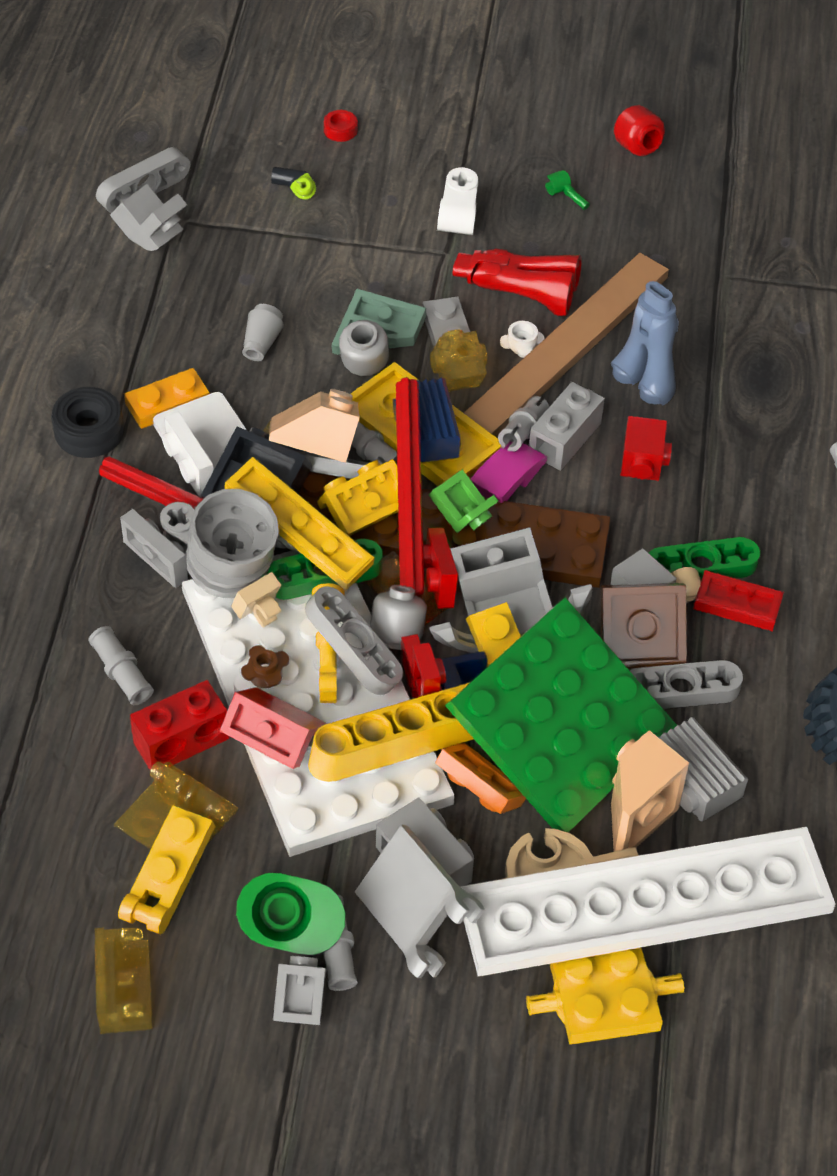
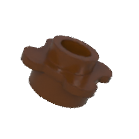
M262 645L253 646L249 650L250 659L247 665L241 668L242 677L260 688H271L279 685L282 681L283 667L289 664L288 654L284 651L273 652L265 649Z

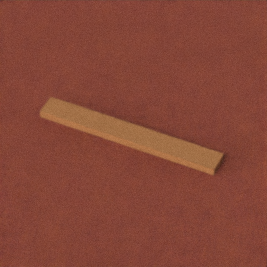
M642 253L637 254L469 407L464 414L497 437L502 429L506 428L509 424V418L515 410L523 408L530 398L534 396L540 397L636 308L638 298L645 291L646 284L651 281L662 284L668 278L669 269Z

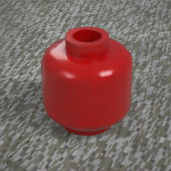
M635 105L625 109L618 116L614 126V135L617 142L632 154L647 156L655 152L661 145L665 135V126L661 118L651 110Z

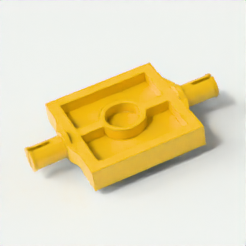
M640 947L551 963L550 968L554 980L553 993L527 995L526 1003L529 1016L556 1011L559 1018L565 1024L569 1044L571 1045L661 1031L663 1021L657 997L684 993V982L681 973L655 978L646 965L643 951Z

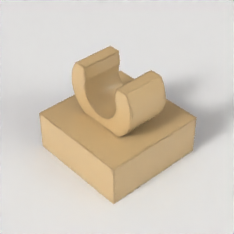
M273 572L238 591L231 607L239 619L253 612L258 623L264 628L278 619L276 615L281 613V609L275 601L281 584Z

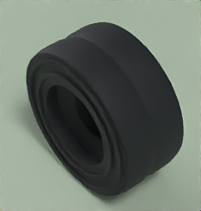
M80 387L63 394L53 406L51 418L54 436L61 449L68 454L81 458H93L110 452L119 444L124 430L122 410L118 400L110 392L97 387ZM85 418H95L98 420L92 426H80L77 424Z

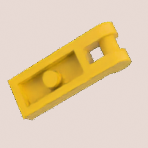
M172 806L130 893L121 902L118 911L119 919L132 924L137 920L147 924V930L160 935L163 934L215 829L213 820ZM149 895L160 899L154 907L145 904Z

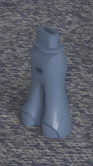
M655 281L648 282L645 291L639 296L630 335L623 349L611 362V367L613 368V377L618 382L632 385L639 382V394L643 401L649 404L665 405L672 399L676 390L672 349L679 321L676 316V306L672 302L673 294Z

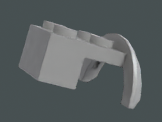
M531 528L451 548L468 616L507 602L520 636H522L552 609ZM589 584L571 589L568 601L579 613L583 611L592 597V585ZM450 622L429 627L434 639L443 645L470 653H479L473 636L456 630L451 626Z

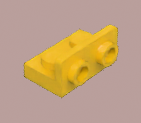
M394 459L381 465L378 460L372 461L357 471L359 476L348 481L342 476L323 487L325 493L317 501L320 509L328 507L338 527L348 536L398 512V473Z

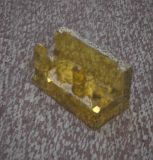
M95 928L96 1013L101 1034L152 1029L148 940H141V929L119 928L104 930V928Z

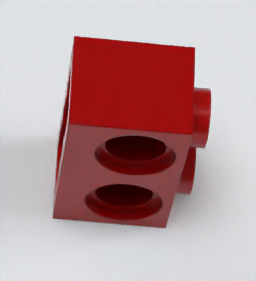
M205 680L130 714L134 745L151 773H158L229 740L228 735L220 732L227 709L209 681Z

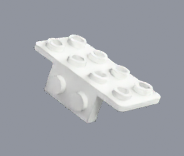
M220 392L211 393L164 411L153 418L154 427L162 438L168 455L174 457L186 483H190L197 495L202 498L201 494L236 427L238 426L245 430L246 428Z

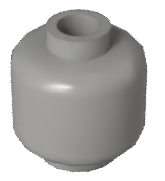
M357 320L343 329L339 338L341 360L345 368L359 376H371L380 372L386 366L389 359L388 336L383 327L370 320Z
M393 585L390 587V591L379 593L375 597L370 627L387 648L401 650V637L418 634L419 640L422 638L427 605L424 600L415 596L413 588Z

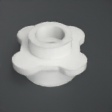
M517 321L510 325L508 335L501 337L500 344L503 348H510L519 357L524 358L544 340V335L538 332L537 327L533 323Z

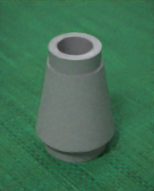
M258 304L249 312L244 348L242 350L246 358L252 361H262L265 354L284 326L282 321L283 315L279 309L269 304Z

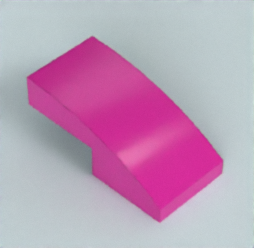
M510 441L505 448L501 447L470 480L482 496L490 498L495 495L498 501L503 503L511 497L520 485L523 487L528 485L546 463L547 456L522 443V446L517 451H507L513 443Z

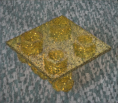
M158 761L150 770V776L154 778L152 784L114 823V826L151 850L172 806H176L213 820L215 829L208 841L209 843L239 810V807L201 782H198L192 776L176 768L170 762L163 764Z

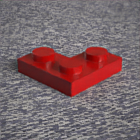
M418 634L401 637V665L412 699L442 691L441 684L446 683L445 667L441 658L435 659L430 642L421 644Z

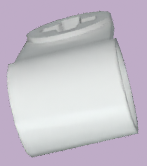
M458 167L448 173L444 196L441 198L437 231L473 235L477 208L478 176L471 169Z

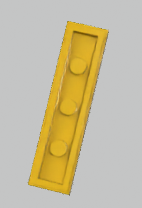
M254 457L225 482V489H242L255 493L265 500L277 516L279 535L344 590L347 591L374 564L375 557Z

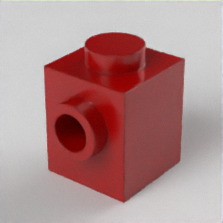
M628 416L620 476L659 481L662 465L669 466L672 443L665 442L667 420Z

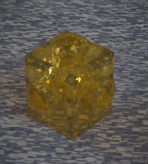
M461 329L451 330L439 337L433 351L430 353V363L434 374L438 373L439 378L445 379L448 392L479 387L487 374L485 367L487 365V351L485 345L479 343L476 331L464 333Z

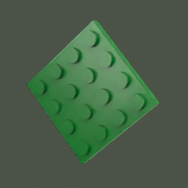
M566 597L549 610L445 705L550 827L564 832H569L614 788L612 781L617 773L619 762L617 755L628 741L632 739L635 741L639 740L649 730L657 737H660L663 733H667L670 729H674L677 726Z

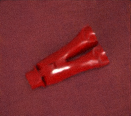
M497 248L483 252L475 250L473 254L459 252L452 274L455 277L467 278L468 284L473 285L474 283L481 288L525 296L545 305L554 315L566 316L570 312L573 292L577 291L579 285L582 257L581 255L525 256Z

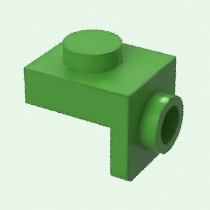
M463 469L428 494L456 533L468 525L474 531L492 517L489 509L498 502L495 495L485 500Z

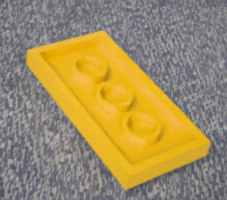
M393 362L353 391L351 395L353 396L352 401L358 402L359 422L370 431H378L383 435L384 442L397 451V428L393 412V399L396 398V383L404 377L418 379L396 362ZM453 405L460 434L459 458L421 462V474L437 486L462 469L471 479L477 470L501 448L498 438Z

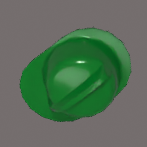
M265 873L253 878L244 886L237 900L236 916L241 930L252 941L267 947L297 954L316 955L329 950L340 939L345 928L346 912L341 898L330 887L316 881L282 873Z

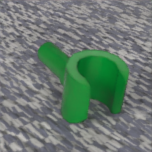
M561 170L547 175L550 182H547L545 187L550 195L564 192L567 197H570L583 210L589 207L590 203L571 186V179L566 171Z

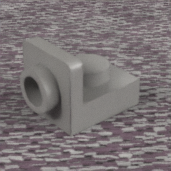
M290 956V965L279 964L273 1021L321 1025L327 969L317 967L318 958Z

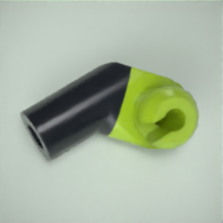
M273 167L272 184L289 186L293 193L303 200L309 199L315 194V182L306 171Z

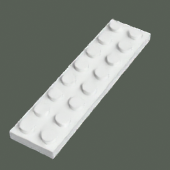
M807 827L461 886L463 890L478 899L485 908L476 923H471L467 917L463 919L478 976L833 913L835 907L833 895Z

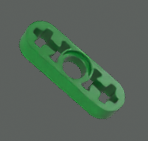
M744 537L657 547L652 549L649 554L660 564H663L665 569H669L670 573L682 568V562L679 561H683V568H695L702 581L705 570L735 579L751 576L757 569L760 549L754 541ZM735 554H740L741 557H742V559H747V560H746V561H741V558H740L739 556H736ZM695 557H705L713 565L708 568H700L695 566L691 560Z
M355 540L356 543L375 557L374 564L355 582L359 583L371 580L380 574L382 570V549L372 540ZM303 554L292 555L273 561L269 571L266 573L273 572L280 582L281 587L275 598L282 600L310 595L313 588L320 584H338L328 575L316 573L313 570L316 565ZM301 570H306L307 578H304V573ZM286 575L287 578H288L289 580H291V581H290V582H284V580H283L282 578H279V577Z

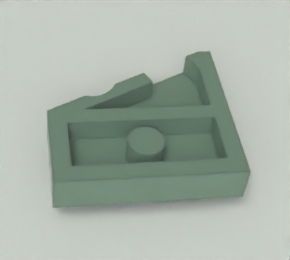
M356 289L332 342V353L340 354V335L345 327L357 320H370L383 327L388 336L389 348L414 346L426 319V308Z

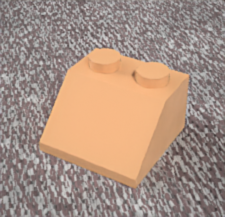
M330 389L329 394L320 391L273 416L270 422L269 441L346 463L360 418L358 402L352 401L353 396L340 390Z
M650 730L639 740L635 741L632 739L628 741L617 755L619 762L617 773L612 781L614 789L611 800L614 852L638 847L679 810L689 762Z

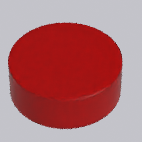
M334 110L324 117V134L330 140L345 142L357 135L358 120L353 113L347 110Z

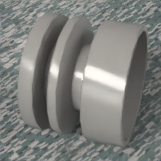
M242 489L219 490L207 495L196 506L190 524L186 562L189 574L199 587L207 593L218 597L235 598L238 591L267 575L266 573L269 571L279 534L277 516L271 506L257 494Z

